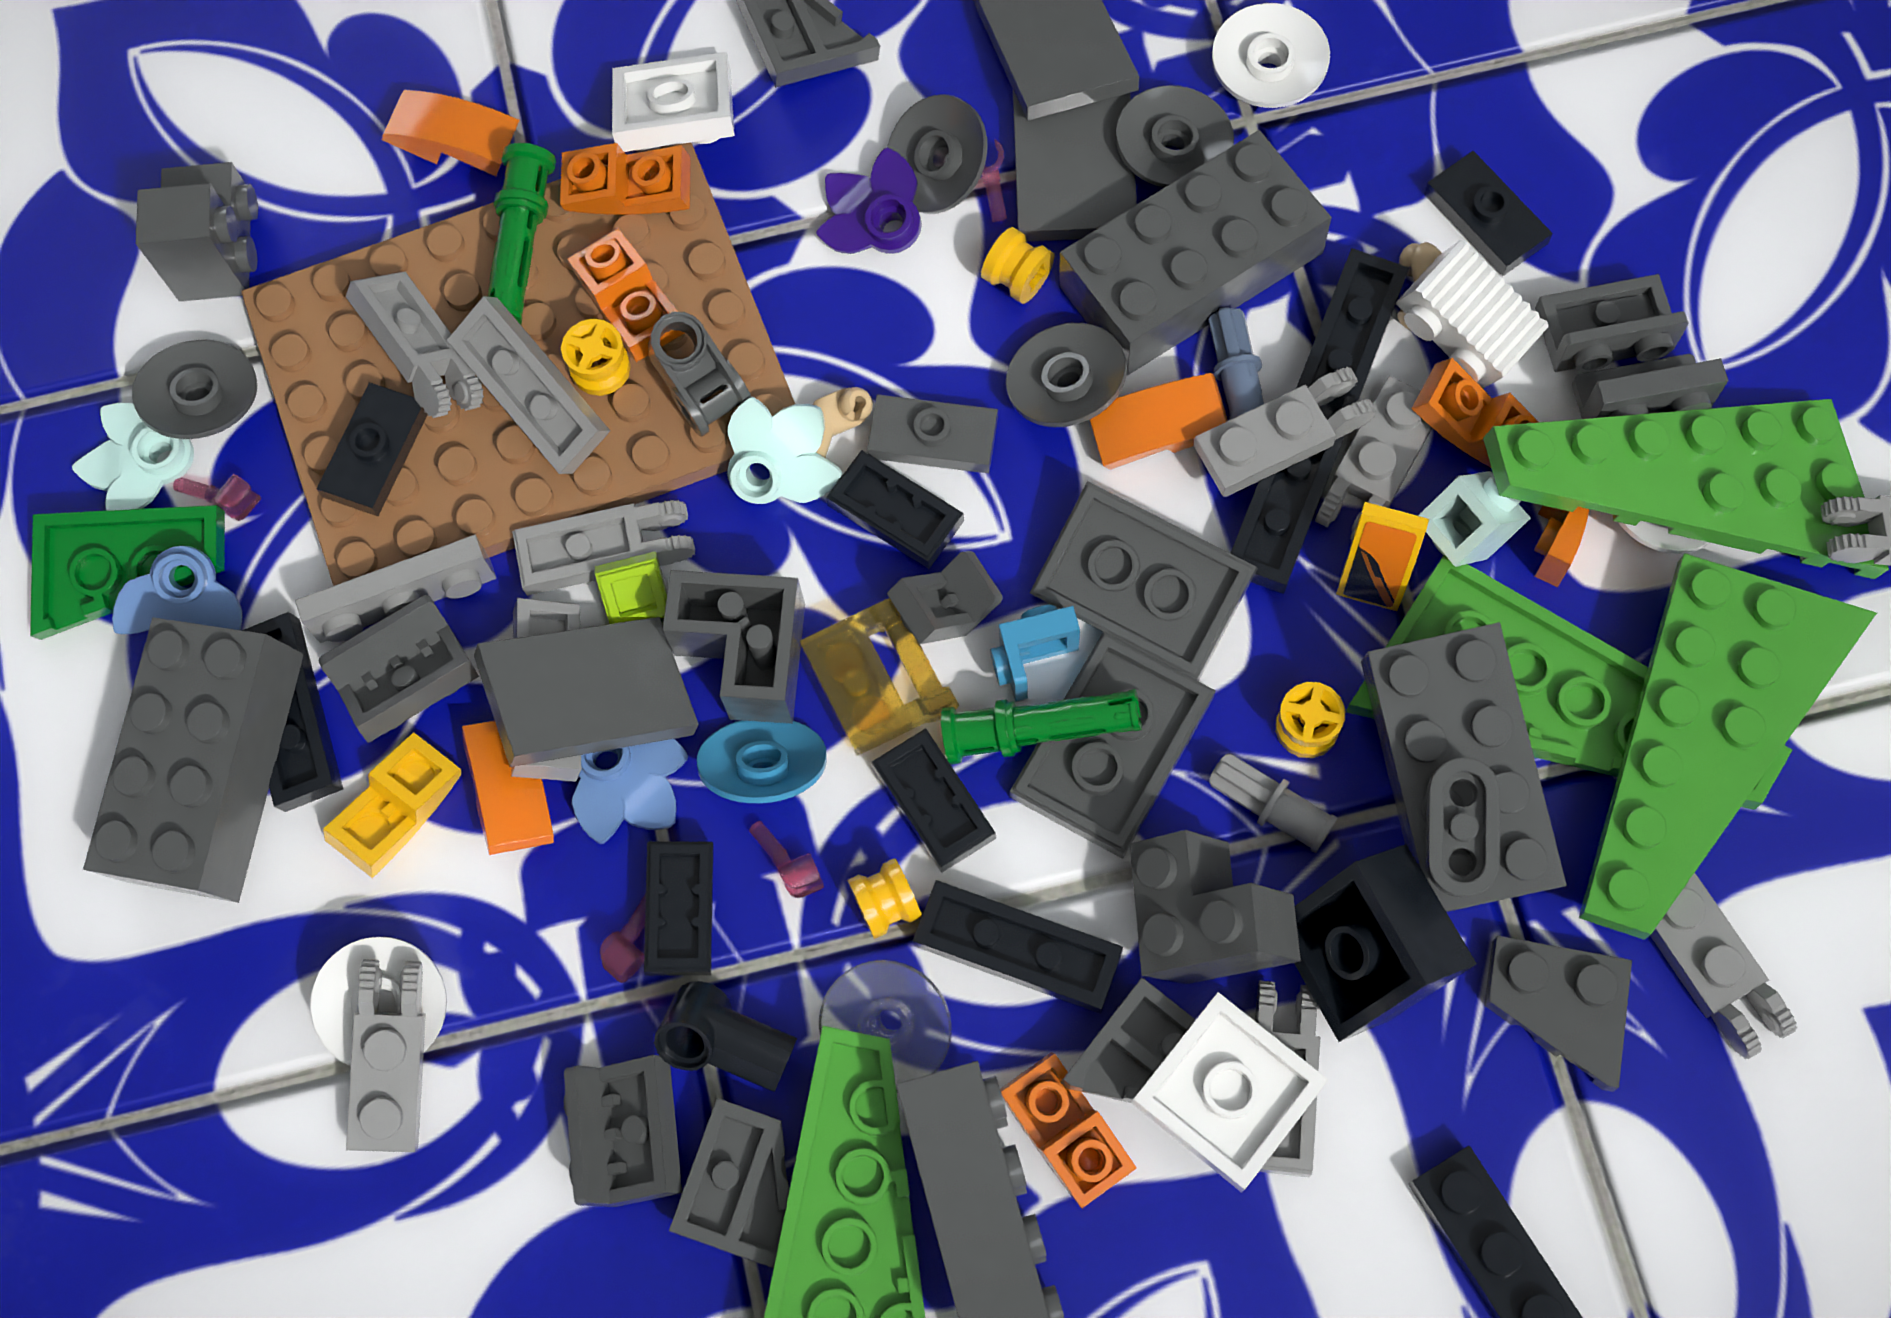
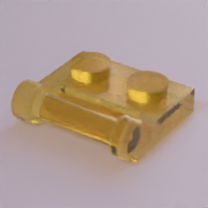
M890 598L800 640L802 650L856 756L920 725L941 720L942 708L954 707L956 710L959 707L953 691L950 687L942 686L921 644L903 625L900 613ZM877 632H886L919 698L903 704L869 636Z

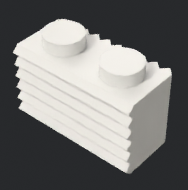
M1460 240L1441 253L1396 302L1406 313L1404 320L1408 328L1423 340H1433L1482 388L1502 379L1549 327L1548 322L1541 319L1537 311L1531 309L1530 303L1522 301L1521 294L1515 293L1513 287L1506 284L1502 276L1496 275L1495 268L1487 266L1486 260L1480 258L1476 250L1470 249L1469 243L1464 240Z

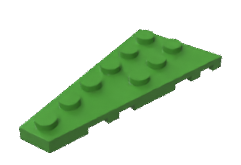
M1832 399L1493 426L1483 437L1499 496L1573 512L1577 507L1609 513L1613 514V521L1636 526L1640 521L1667 526L1669 534L1758 554L1770 549L1800 556V563L1821 568L1828 563L1854 568V575L1870 579H1876L1889 570L1888 565L1874 564V560L1854 564L1844 563L1843 561L1837 562L1836 560L1832 561L1831 558H1828L1826 542H1829V539L1849 533L1869 534L1867 523L1843 527L1838 526V524H1826L1822 520L1821 505H1824V502L1844 496L1865 498Z
M1683 554L1677 562L1578 918L1643 940L1653 933L1877 612L1689 554Z
M1444 554L1386 647L1500 622L1534 757L1618 777L1648 667L1468 564L1455 567ZM1364 680L1346 712L1375 719ZM1783 746L1741 807L1755 810L1763 803L1790 756L1791 748Z
M823 1026L764 1318H925L890 1039Z

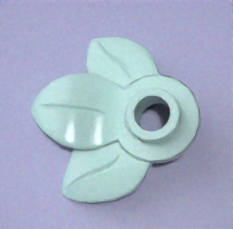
M752 396L736 409L728 424L727 434L735 454L729 462L727 475L730 486L740 498L754 504H766L782 496L795 502L806 503L820 498L833 489L841 478L842 471L834 463L816 453L822 444L825 430L822 409L811 404H794L783 408L772 416L768 408ZM753 463L763 464L769 470L770 478L766 480L757 479L751 473L750 465Z
M114 403L102 406L100 409L101 421L110 440L76 461L72 469L84 482L93 488L108 491L105 502L106 511L142 509L154 500L163 484L172 483L180 479L189 470L194 458V448L190 439L171 438L150 429L139 418L133 403ZM172 451L164 461L157 463L158 457L163 452Z

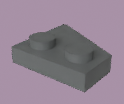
M736 0L775 88L874 62L879 59L880 44L877 38L870 33L864 38L842 21L843 11L829 0Z
M1496 936L1492 941L1484 1006L1509 1024L1524 1028L1531 1034L1534 1042L1555 1057L1558 1055L1563 1056L1594 1078L1592 1083L1600 1089L1613 1092L1619 1088L1632 960Z
M1141 978L1060 1083L1071 1090L1131 1103L1196 1020L1148 981Z
M717 1098L669 1232L774 1269L789 1194L781 1121Z

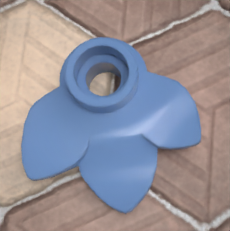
M175 546L163 551L154 560L150 574L128 581L118 594L112 617L113 630L116 634H135L147 631L150 628L152 617L241 630L242 609L237 597L227 587L216 581L215 568L209 557L199 549L191 546ZM179 565L189 567L194 573L195 580L190 588L181 587L175 581L174 572Z
M675 739L581 755L580 781L574 792L572 805L575 816L586 834L597 843L604 844L614 835L623 820L632 826L647 830H660L672 827L677 813L676 799L666 776L676 772L688 760V755L683 747ZM604 752H613L618 755L616 764L609 769H600L595 765L597 757Z

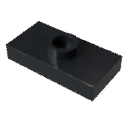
M1471 151L1427 183L1424 192L1427 197L1502 276L1549 244L1553 233L1474 151Z
M369 382L317 486V490L323 498L379 516L428 415L424 412V408L419 406L415 397Z
M863 450L859 452L826 497L827 505L928 569L931 568L964 522L963 512Z
M926 728L871 762L874 771L941 873L996 839V832Z
M647 841L645 976L711 975L713 842Z

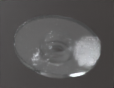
M868 961L846 971L832 984L826 993L819 1014L820 1036L822 1027L827 1026L890 1039L895 1084L935 1073L943 1063L950 1047L952 1036L951 1016L940 990L922 972L897 961ZM884 1010L895 1012L900 1017L901 1028L889 1030L884 1027L880 1020V1013Z

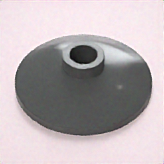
M1159 86L1136 95L1123 108L1116 127V146L1123 162L1139 178L1161 188H1165L1234 145V133L1231 122L1220 105L1202 92L1183 86ZM1165 146H1174L1179 150H1172Z
M933 95L915 103L899 119L888 142L887 148L899 153L915 173L917 190L913 203L919 212L937 214L950 210L960 204L977 185L986 163L987 135L983 121L969 103L955 96ZM948 154V158H947V160H946V162H945V164H944V159H945L946 155Z
M1086 323L1061 324L1036 334L1021 346L1008 367L1006 389L1016 411L1030 422L1047 427L1072 426L1092 419L1113 403L1125 383L1127 361L1120 343L1108 331Z
M191 340L172 345L160 351L143 365L133 383L132 400L139 418L153 431L176 439H198L228 429L248 412L257 394V377L250 360L237 348L214 340Z

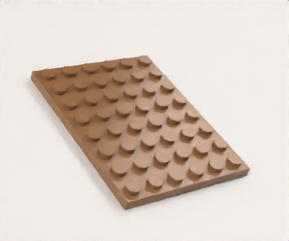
M692 142L659 148L682 145L691 157L690 209L633 215L565 211L560 206L561 179L546 184L544 199L547 201L549 209L546 218L537 225L521 326L610 429L607 436L573 474H559L482 383L484 398L482 399L483 403L480 404L481 407L465 411L451 397V411H448L447 415L436 418L428 417L427 415L379 516L323 498L317 490V486L369 382L414 397L412 382L408 383L346 298L350 282L406 272L452 334L482 297L488 295L489 278L500 220L494 208V202L241 291L333 586L473 535L477 536L488 556L492 557L515 548L512 531L628 504L634 503L635 505L728 470L729 462L735 454L727 434L728 424L732 414L739 406L709 424V432L700 437L678 408L670 389L652 364L649 355L636 362L626 349L631 365L629 377L621 388L611 394L602 396L589 395L580 390L570 376L569 368L566 366L561 352L563 337L572 326L580 321L588 319L606 321V319L574 273L567 258L618 228L645 261L653 280L677 311L693 315L703 324L723 357L732 364L740 375L752 397L761 401L768 408L772 416L783 408L795 404ZM684 333L664 345L662 350L674 359H684L694 352V344L692 339ZM601 358L598 361H594L591 367L607 362V359ZM445 375L440 376L443 379V384H446ZM717 391L713 395L703 400L701 403H706L707 401L714 398L723 391Z

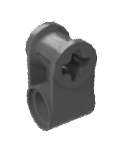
M671 312L663 315L655 323L648 342V355L652 364L670 389L673 399L693 430L702 437L709 432V424L737 406H740L751 397V394L735 368L723 357L703 324L695 316L686 312ZM680 330L692 339L694 352L684 359H674L662 350L660 338L666 332ZM717 391H723L714 398L707 401L706 403H701L703 400L713 395Z

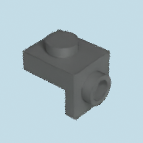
M973 551L959 553L942 572L901 578L887 592L900 613L903 625L915 636L919 644L967 636L1002 601L1001 592Z

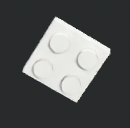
M727 52L613 68L612 134L614 142L624 152H645L656 150L663 146L690 142L708 144L720 138L734 136L731 71Z
M1218 992L1131 1103L1240 1192H1243L1328 1082V1079Z

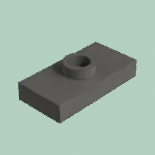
M877 394L867 452L877 460L989 474L998 422V409Z

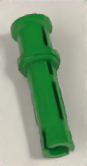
M530 143L509 144L504 147L501 160L503 165L506 166L503 188L496 193L494 199V208L500 220L487 295L488 297L498 298L520 325L523 320L526 286L528 285L537 225L546 218L549 205L544 199L547 177L554 172L556 166V158L549 150Z
M1136 689L1030 706L1016 707L1014 701L1008 702L1007 699L997 700L993 708L957 712L954 707L942 708L941 711L943 745L950 765L962 763L963 756L1000 751L1003 757L1015 756L1016 752H1021L1022 746L1041 742L1083 738L1113 732L1142 730L1141 719H1139L1141 718Z

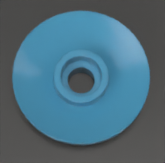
M738 721L729 724L709 736L700 747L697 755L698 774L708 789L732 801L755 804L785 800L806 791L820 779L827 764L826 747L821 737L811 728L796 721H793V724L758 721Z

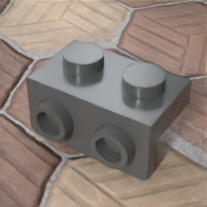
M1659 274L1540 296L1535 306V310L1539 313L1540 318L1548 322L1549 327L1543 332L1554 372L1576 368L1580 373H1589L1608 366L1612 361L1636 357L1639 361L1659 359L1675 349L1689 324L1684 311L1671 312Z
M1684 354L1578 374L1572 382V388L1581 418L1588 419L1711 409L1729 380L1721 358L1696 363L1695 357L1692 354Z
M428 595L418 598L322 655L318 660L322 670L338 690L356 728L367 743L389 730L397 728L404 721L444 697L455 693L459 688L479 677L454 632Z
M651 1055L601 1068L580 1065L566 1068L564 1070V1110L568 1119L571 1157L569 1177L573 1186V1196L576 1205L618 1207L681 1194L682 1184L671 1066L659 1055Z

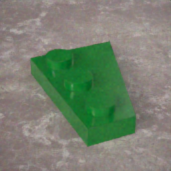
M217 505L33 514L30 636L43 640L113 613L118 594L123 586L132 579L150 574L151 566L156 557L169 548L175 546L197 548L209 557L216 574L224 571L225 510ZM179 565L176 568L174 578L178 585L183 587L194 582L195 576L189 567Z

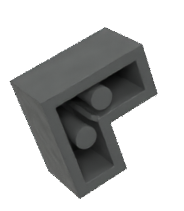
M232 162L162 168L161 188L137 191L136 245L179 302L242 296L241 291L249 288V273L255 272L257 269L256 247L250 236V220H256L258 217L256 192L251 184H245Z
M670 570L663 632L674 656L724 659L720 698L730 720L793 724L805 613V601L798 578Z
M1183 830L1130 843L1141 974L1143 976L1190 984L1301 961L1293 894L1253 883L1233 887L1228 842Z

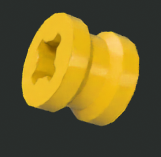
M1014 227L1008 228L999 236L988 252L981 269V278L992 285L1002 283L1009 288L1011 297L1024 304L1034 297L1047 279L1053 266L1055 253L1043 245L1038 247L1031 246L1026 242L1025 234Z
M588 319L578 322L567 331L563 337L561 352L576 386L589 395L597 396L611 394L621 388L629 377L631 365L622 337L614 325L605 320ZM601 358L607 359V362L591 367L594 361H598Z
M1305 682L1294 686L1286 693L1276 718L1275 732L1280 744L1289 753L1300 758H1315L1327 753L1334 746L1345 721V707L1341 697L1331 687L1320 682ZM1298 719H1300L1301 723L1304 725V729L1299 724Z
M896 858L883 863L879 873L870 877L857 875L847 880L874 939L885 935L889 925L901 919L913 922L922 917L917 901Z

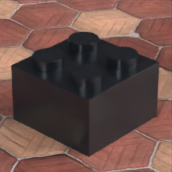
M1406 844L1355 861L1295 905L1301 961L1294 964L1338 1042L1390 1021L1477 964Z

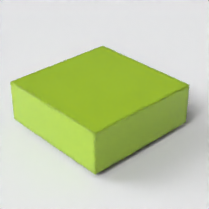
M656 551L595 566V577L609 624L655 617L664 618L667 588Z

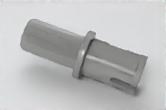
M1233 754L1223 756L1210 776L1209 784L1211 787L1259 816L1258 824L1263 826L1266 821L1310 847V850L1315 853L1338 819L1336 816L1329 815L1288 789L1287 787L1290 782L1286 779L1278 783Z

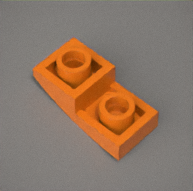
M403 90L383 133L382 141L434 164L438 163L441 154L444 153L497 176L502 164L503 149L511 143L519 119L460 98L424 91Z
M617 143L562 152L560 206L565 211L608 215L653 214L690 209L691 157L682 145L628 155L625 154Z
M618 228L567 258L601 314L608 323L614 325L622 337L623 345L633 359L638 362L648 356V342L655 323L663 315L678 311L653 280L645 261ZM680 330L666 332L660 338L661 347L683 335L684 332Z
M1453 358L1434 365L1411 408L1445 439L1490 468L1491 464L1483 437L1493 426L1539 423L1510 392L1491 398Z
M1212 373L1161 384L1118 397L1103 412L1090 419L1102 464L1110 470L1167 449L1176 453L1190 448L1194 445L1195 436L1228 421L1215 376Z
M1541 506L1538 515L1549 521L1534 548L1535 552L1545 556L1534 577L1555 587L1559 586L1580 546L1587 524L1589 509L1577 507L1573 512Z
M495 720L462 726L463 744L475 787L476 806L489 855L554 843L552 824L542 779L511 777V767L509 766Z
M1051 1052L1000 1088L1004 1103L1063 1186L1082 1209L1137 1169V1167L1100 1113L1092 1108L1083 1093L1068 1089L1060 1083L1068 1071L1057 1055Z

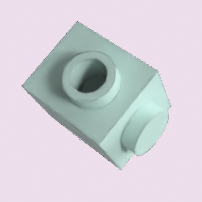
M1491 471L1458 476L1418 515L1429 519L1426 533L1432 539L1435 547L1443 555L1445 554L1455 567L1487 560L1531 519L1519 505L1521 500L1499 496L1494 475Z

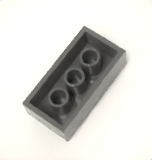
M1258 130L1060 252L1059 287L1087 324L1095 325L1108 331L1118 340L1126 357L1128 376L1208 326L1210 316L1219 312V309L1223 307L1237 308L1323 254L1332 217L1263 133Z
M152 617L83 870L127 883L239 903L269 790L271 774L279 752V745L304 654L267 634Z
M1500 622L1368 651L1361 660V665L1404 842L1445 911L1458 910L1567 886ZM1466 757L1486 764L1494 772L1499 782L1500 866L1495 881L1485 891L1474 896L1455 897L1439 890L1433 884L1427 872V786L1432 774L1441 765L1452 759ZM1462 781L1454 782L1451 785L1449 795L1452 802L1461 807L1470 805L1473 800V790L1470 785ZM1457 849L1449 856L1448 863L1453 873L1465 876L1471 871L1473 861L1469 853Z
M975 1061L896 1084L958 1318H1064L1056 1286L1052 1285L1041 1288L1035 1267L1036 1264L1047 1262L1045 1257L1047 1255L1036 1215L1032 1214L1021 1217L1016 1196L1027 1193V1184L1016 1145L1013 1144L1002 1148L997 1129L1007 1127L1008 1122L997 1077L993 1076L983 1079L979 1063Z

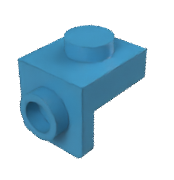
M1042 605L1027 610L1021 615V619L999 624L1000 646L990 649L991 659L999 686L1010 683L1015 702L1028 699V682L1023 664L1079 650L1080 627L1073 606L1057 609L1055 605Z

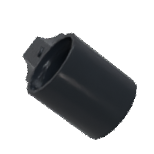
M703 981L688 982L679 988L654 1036V1046L658 1055L674 1068L690 1071L698 1070L710 1064L773 1092L777 1088L797 1041L796 1037L733 1011L730 1000L725 993L713 984Z

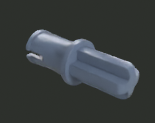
M1223 307L1219 309V312L1210 316L1209 326L1218 362L1213 369V373L1217 380L1222 381L1230 414L1229 420L1264 404L1258 372L1262 369V361L1259 356L1253 354L1244 312L1240 308L1230 309L1229 307Z

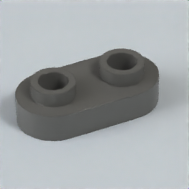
M1463 757L1452 759L1441 765L1432 774L1428 782L1426 868L1431 881L1439 890L1455 897H1468L1482 893L1489 888L1499 872L1500 786L1496 775L1486 764L1473 758ZM1462 781L1470 785L1473 790V800L1470 805L1461 807L1452 802L1449 790L1454 782ZM1454 850H1464L1472 858V869L1465 876L1453 873L1449 867V856Z

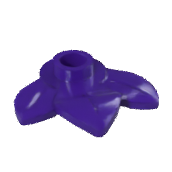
M884 148L876 158L870 177L850 173L827 174L825 177L826 198L834 216L824 222L816 231L820 240L832 250L844 254H854L872 247L882 253L894 254L912 246L918 239L922 228L921 216L913 203L917 190V179L912 167L899 153L890 148ZM898 220L903 223L894 232L885 233L883 231L885 225L890 221Z

